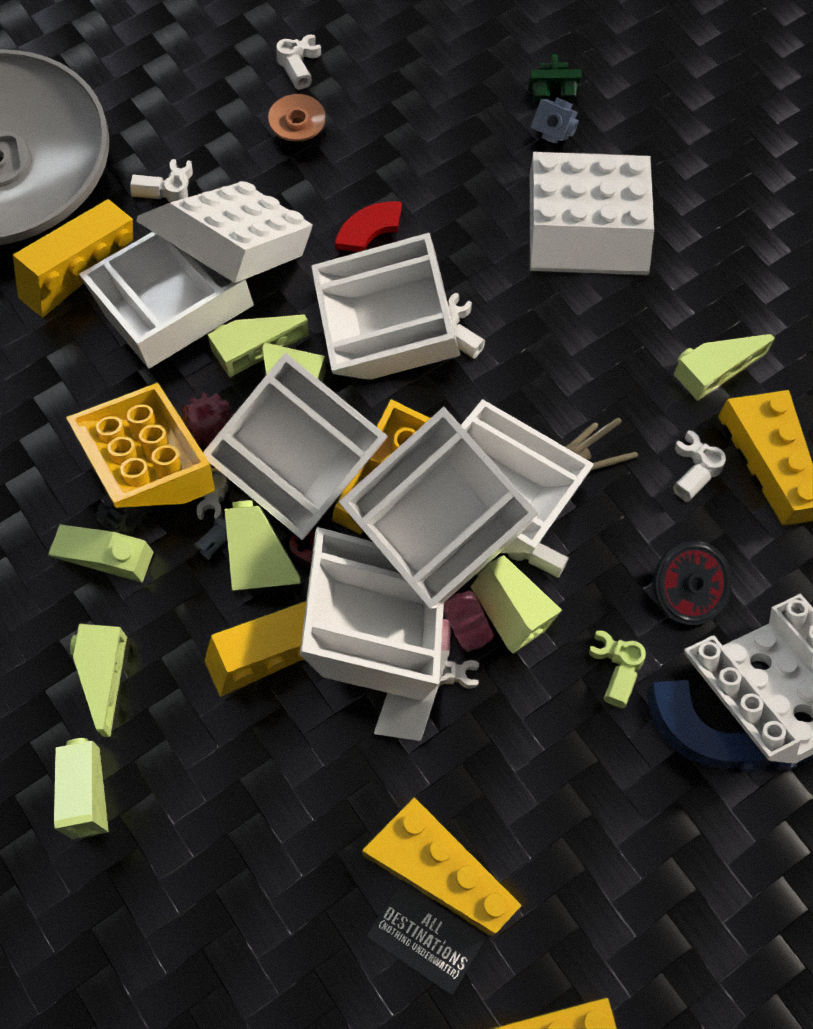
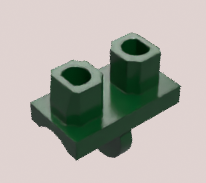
M551 54L550 63H540V70L530 71L527 85L528 89H532L534 102H540L541 99L549 100L550 89H559L560 99L567 102L574 101L577 87L582 78L581 69H568V62L558 63V55Z

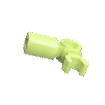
M596 631L595 639L602 641L605 647L599 649L591 646L589 655L596 659L608 657L612 659V662L620 665L616 666L613 671L604 700L611 705L625 708L637 679L635 671L639 670L643 665L646 655L645 649L636 641L625 642L619 639L617 642L607 632Z

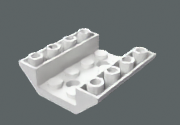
M801 594L773 606L769 624L722 646L713 635L684 649L686 657L769 761L795 764L813 755V721L806 723L794 717L795 713L805 712L813 718V607ZM762 661L770 668L766 670L755 669L751 663Z

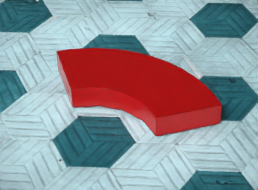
M381 202L367 206L353 214L339 230L335 241V249L354 252L365 251L368 244L376 236L388 232H398L402 202Z

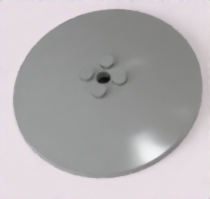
M0 49V157L3 158L0 162V245L27 239L55 226L73 213L88 198L102 176L107 162L109 132L102 106L96 94L77 73L60 62L39 54L20 50Z

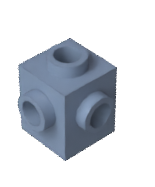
M556 98V101L552 102L548 99H541L530 128L542 132L541 138L557 144L558 140H567L568 136L572 137L579 122L576 119L578 112L572 110V104L565 100Z

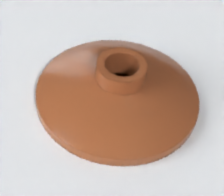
M291 94L280 98L272 105L268 115L269 125L272 131L284 140L294 142L305 141L315 137L323 129L325 111L323 106L313 97L304 94Z

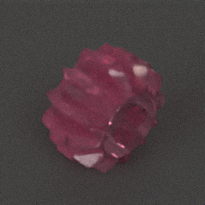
M202 392L201 399L197 400L190 396V405H182V416L180 418L198 445L205 440L207 446H209L232 418L233 412L230 411L229 403L226 400L221 401L217 393L208 398L207 394Z
M470 590L462 594L460 592L444 602V611L464 650L470 651L475 648L477 650L485 646V643L493 640L492 629L475 593Z

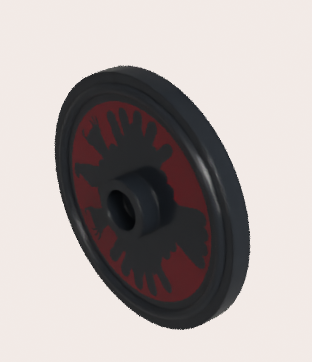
M685 541L674 545L661 557L654 572L653 591L657 604L670 619L682 624L699 625L712 620L723 610L731 592V571L726 559L715 547L704 542Z

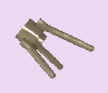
M616 418L591 435L598 428V424L593 423L565 447L586 460H590L591 454L587 447L619 425L621 419ZM632 452L594 462L591 471L637 458L638 453Z

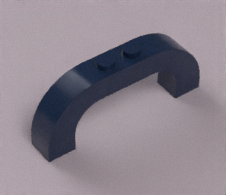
M688 680L653 682L647 690L650 713L659 733L676 752L695 763L713 768L740 767L741 773L761 771L762 766L775 765V770H790L797 768V763L813 760V755L795 764L769 761L746 732L724 733L710 728L698 717L693 708Z

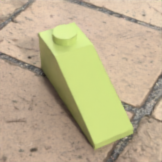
M305 315L234 320L227 325H220L207 335L212 352L230 378L264 360L262 349L264 342L288 347L307 337L309 329L308 320Z
M771 334L703 343L694 350L689 348L678 357L677 361L679 363L673 375L698 401L766 355L775 338Z
M59 525L48 555L143 583L154 552L145 540L111 531Z
M79 624L77 635H73L71 639L70 653L73 655L95 728L103 737H111L127 636L121 627Z

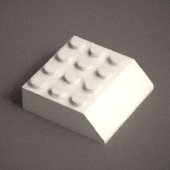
M533 152L530 169V271L649 275L654 235L650 156Z
M244 181L168 203L137 217L138 223L234 283L301 257L313 224L304 220L300 213L286 209L279 204L277 199L261 194L255 190L254 185Z
M154 232L149 233L79 274L106 318L148 369L254 306L246 279L237 283L232 282Z
M430 233L311 265L333 374L371 380L460 356Z
M285 352L205 449L203 454L210 464L301 540H304L388 436Z
M482 399L461 426L539 513L527 528L500 553L533 552L591 471L594 464Z
M445 407L441 408L339 501L430 609L438 608L510 545L539 515L535 508Z
M317 527L300 655L324 678L423 701L439 685L444 603L438 608L430 609L374 542Z

